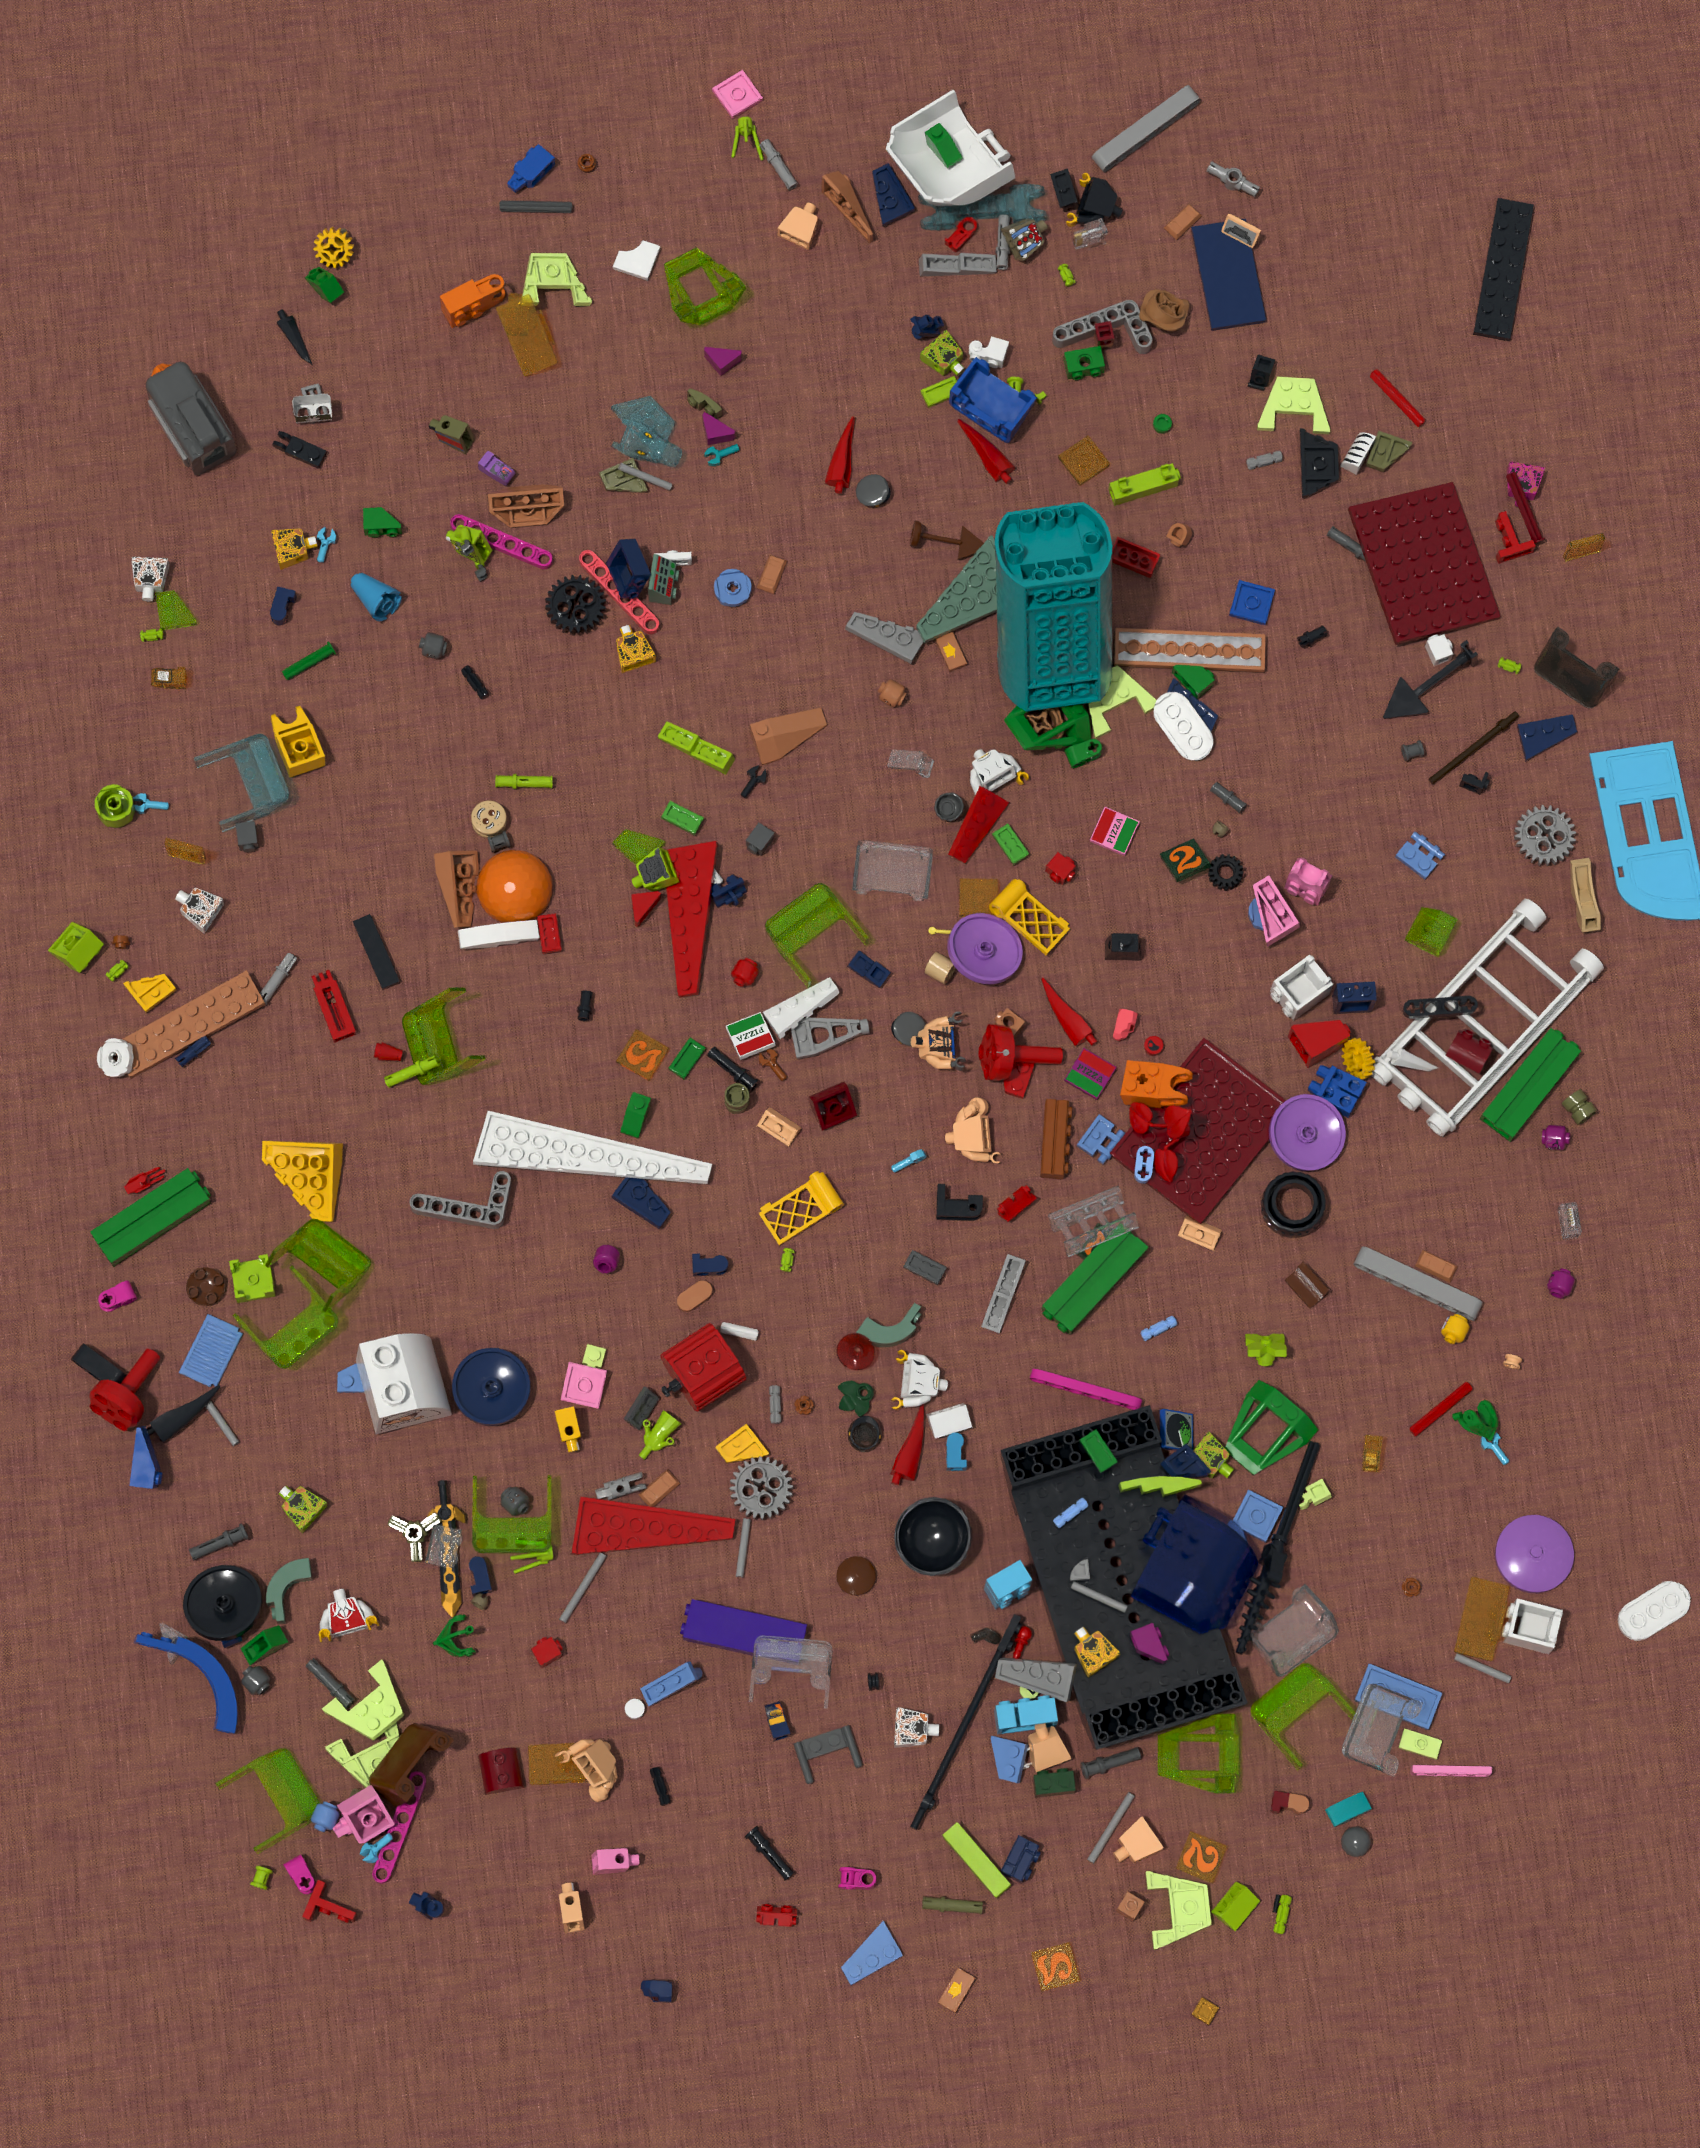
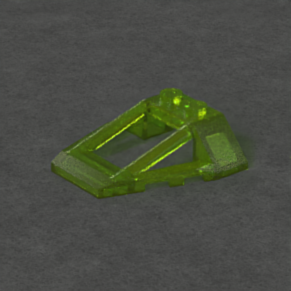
M694 248L664 263L672 309L679 320L684 323L702 325L732 310L746 290V286L736 273L728 271L724 265H719L698 248ZM702 266L718 295L694 306L678 278ZM712 269L726 279V281L720 284ZM677 292L683 300L682 303L679 302Z
M1214 1714L1209 1716V1718L1201 1721L1198 1720L1185 1727H1179L1158 1735V1775L1215 1794L1236 1793L1240 1779V1733L1236 1715ZM1215 1726V1734H1186ZM1179 1741L1219 1742V1771L1179 1770ZM1191 1778H1215V1784Z

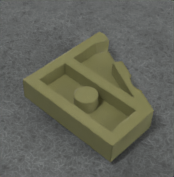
M1378 431L1366 466L1384 472L1411 448L1412 442Z
M633 458L622 462L623 464L638 469ZM620 464L599 472L606 491L646 493L648 491L642 479L618 470Z

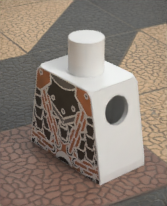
M132 557L135 589L137 592H143V601L151 602L154 599V592H163L169 570L168 558Z
M194 888L190 895L180 890L175 900L183 904L180 908L181 914L204 934L224 906V901L221 897L198 888Z
M903 1708L896 1709L894 1748L926 1745L927 1736H939V1724H928V1714Z

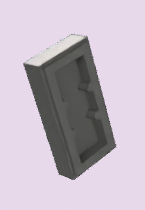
M914 1250L911 1251L903 1266L904 1269L937 1286L947 1268Z
M643 1387L624 1420L635 1429L640 1430L643 1421L647 1419L660 1397L649 1388Z

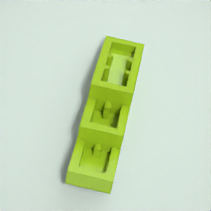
M1158 1476L1120 1482L1118 1486L1120 1492L1140 1488L1141 1495L1161 1490L1162 1497L1200 1487L1202 1482L1201 1480L1184 1477Z

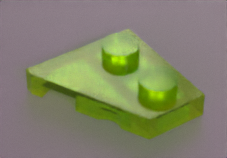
M174 590L155 593L160 628L162 630L197 625L196 619Z
M625 829L612 842V845L636 865L657 847L662 848L665 845V841Z

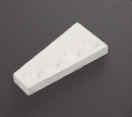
M829 977L764 1011V1017L781 1039L785 1036L787 1030L790 1028L793 1030L797 1027L801 1019L810 1017L814 1009L817 1007L821 1008L837 996L839 990Z

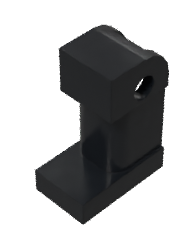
M945 1184L937 1185L936 1220L976 1221L980 1218L983 1208V1195H968V1199H945Z

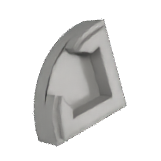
M1088 1559L1079 1562L1073 1568L1070 1581L1090 1580Z

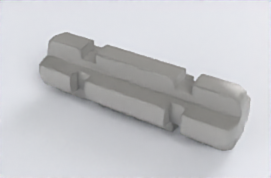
M1275 451L1273 454L1267 453L1256 456L1255 459L1254 457L1246 460L1248 469H1254L1256 466L1261 467L1273 464L1274 461L1275 463L1280 462L1283 456L1281 451Z
M773 1385L769 1387V1395H771L770 1413H772L770 1421L772 1424L781 1423V1414H779L781 1413L780 1387Z

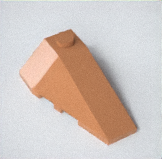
M839 171L823 175L822 193L859 233L871 243L873 241V233L849 178L845 174L842 175Z
M816 708L750 724V734L761 765L782 759L788 752L796 749L799 744L825 728L827 723L822 709Z
M477 851L434 854L436 875L454 928L471 927L474 908L472 897L473 893H476V886H474L475 876H478L479 873Z

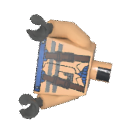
M955 1012L952 1017L945 1016L932 1020L924 1026L923 1030L918 1032V1036L911 1038V1046L919 1048V1057L925 1059L936 1069H952L953 1067L958 1071L965 1069V1066L958 1065L959 1062H965V1058L958 1057L956 1059L954 1025H950L952 1022L956 1025L963 1022V1020L956 1021L954 1019L955 1016L961 1015V1012Z

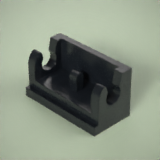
M1068 168L1050 174L1060 208L1064 212H1068L1070 207L1077 210L1079 202Z

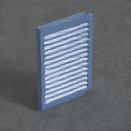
M207 1314L179 1373L208 1387H211L212 1384L217 1386L243 1333L238 1332V1327Z

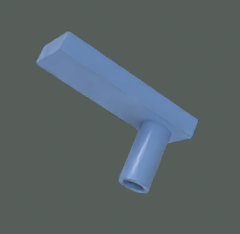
M686 1662L640 1689L648 1706H652L702 1677L703 1672L698 1667L693 1668L691 1662Z

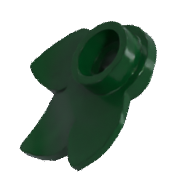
M852 1380L841 1383L838 1389L844 1396L840 1401L839 1409L843 1411L855 1410L858 1417L866 1414L869 1410V1401L874 1395L873 1388L867 1383L858 1384ZM866 1390L868 1394L862 1396L860 1392Z

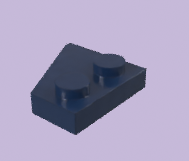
M1187 1444L1183 1445L1160 1464L1171 1477H1206L1211 1472Z

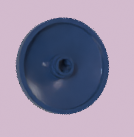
M485 1348L471 1353L459 1364L453 1376L452 1392L457 1407L469 1420L480 1425L497 1426L513 1420L525 1408L530 1396V1379L526 1367L515 1355L499 1348Z

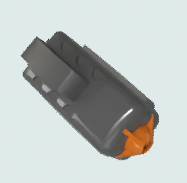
M181 361L173 365L164 363L157 365L145 385L149 399L148 405L186 467L190 466L194 475H200L233 457L237 450L232 433L196 374L194 375L190 367Z

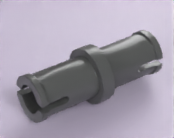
M1216 782L1210 789V792L1222 799L1225 805H1230L1239 814L1247 806L1246 803L1234 795L1233 791H1228L1219 782Z

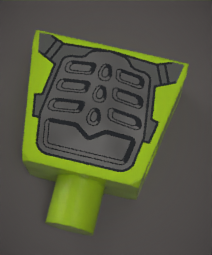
M661 847L654 849L636 864L639 875L632 878L635 888L638 889L643 886L650 891H657L679 882L668 851Z

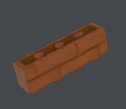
M1045 1100L1041 1178L1063 1179L1064 1174H1068V1162H1065V1155H1069L1070 1144H1066V1136L1070 1137L1071 1125H1067V1121L1072 1116V1107L1068 1106V1100Z

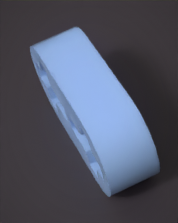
M1148 1146L1140 1147L1136 1155L1134 1178L1139 1183H1147L1152 1176L1154 1151ZM1144 1151H1147V1155L1151 1156L1147 1157L1146 1163L1143 1162V1156L1140 1155ZM1142 1167H1146L1145 1173L1148 1174L1145 1175V1178H1141V1175L1138 1174L1141 1172Z

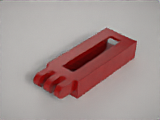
M326 970L328 977L326 979L322 972L318 973L321 979L318 982L315 975L311 976L315 985L313 989L333 1042L335 1043L357 1035L337 981L333 980L330 970ZM330 991H332L336 1003H331L330 1005H328L324 993L326 994L327 999L331 1000L332 996L330 994Z

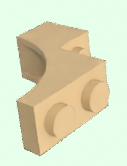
M1589 858L1570 860L1571 894L1576 903V920L1582 932L1601 930L1600 912L1592 883L1591 861Z

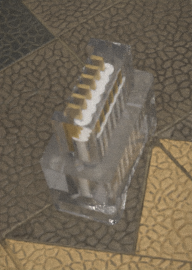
M1100 218L1085 223L1084 229L1074 232L1073 245L1076 250L1084 247L1092 250L1106 245L1104 236L1108 234L1103 219Z
M1577 1203L1560 1204L1557 1213L1560 1220L1562 1239L1579 1238L1582 1230Z

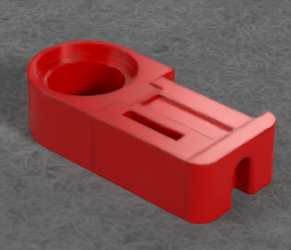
M972 217L964 218L956 226V231L948 239L945 238V245L954 252H958L975 234L977 230L976 220ZM968 222L972 223L974 226V228L969 231L965 230L963 227V225Z

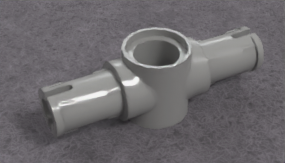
M1211 161L1206 172L1220 178V181L1224 182L1229 190H1243L1255 197L1260 189V186L1246 180V177L1242 176V172L1237 168L1225 169ZM1235 177L1237 181H1231L1229 178Z

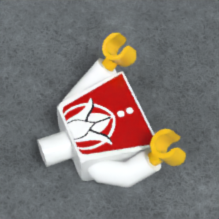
M338 1589L333 1591L335 1602L329 1603L328 1608L323 1612L320 1621L319 1640L322 1642V1638L328 1637L329 1641H331V1637L336 1638L365 1629L371 1630L370 1626L372 1624L379 1626V1622L372 1610L363 1601L356 1600L355 1597L347 1598L345 1590Z

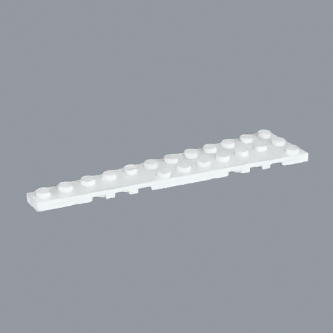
M492 1111L487 1112L473 1160V1165L708 1184L712 1169L711 1163Z

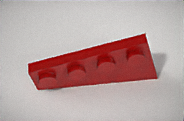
M979 786L948 855L962 863H966L1009 802L988 789Z

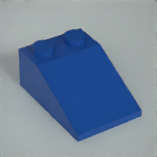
M139 1426L136 1428L129 1486L154 1489L162 1483L163 1472H160V1465L146 1426Z

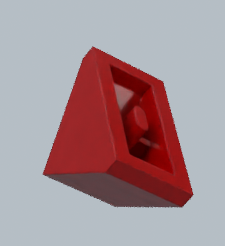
M659 891L631 894L636 927L641 925L661 900V893Z

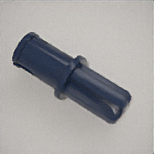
M203 1036L193 1045H188V1049L175 1059L177 1062H180L179 1064L183 1068L193 1058H198V1054L210 1046L211 1042L206 1036Z

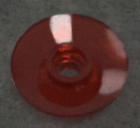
M851 1333L845 1335L839 1341L837 1357L845 1367L851 1370H863L873 1362L875 1348L871 1340L859 1333ZM854 1347L860 1348V1351H855Z

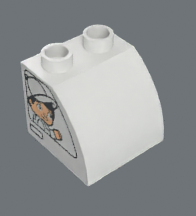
M414 1333L396 1334L359 1344L356 1363L376 1434L452 1415L432 1340L429 1336Z

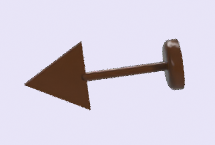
M916 520L914 521L910 537V546L916 547L919 544L920 537L959 544L957 560L975 555L977 550L984 544V542L963 526L960 540L921 533L922 524Z

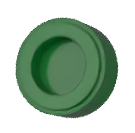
M1166 414L1157 415L1153 421L1154 430L1160 434L1170 431L1172 426L1171 418Z

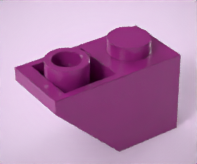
M1151 1623L1130 1632V1637L1138 1654L1161 1664L1167 1662L1169 1653L1166 1646H1162L1160 1642L1162 1636L1158 1627H1154V1624Z

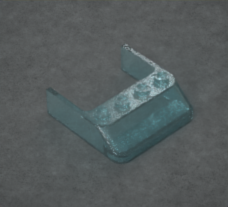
M256 734L194 757L196 768L225 757H232L235 760L254 808L220 821L219 825L222 832L236 827V823L250 822L266 816L289 799L288 788L268 738L263 734Z

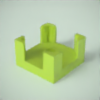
M268 1254L259 1255L257 1260L241 1263L239 1259L229 1261L237 1303L276 1296Z

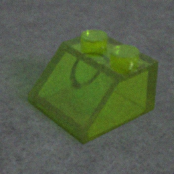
M1421 907L1405 941L1439 957L1458 919L1441 910Z

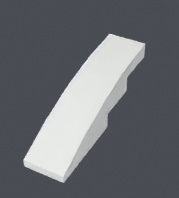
M537 920L461 929L458 930L460 949L491 948L504 944H517L519 941H536L539 939Z

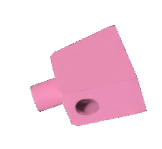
M627 1848L596 1850L591 1855L593 1875L626 1872L629 1866L639 1865L638 1853L628 1854ZM615 1858H618L620 1863H617Z

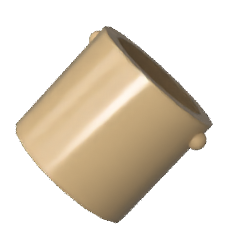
M938 952L933 954L925 968V974L943 984L950 980L955 971V966L951 960Z

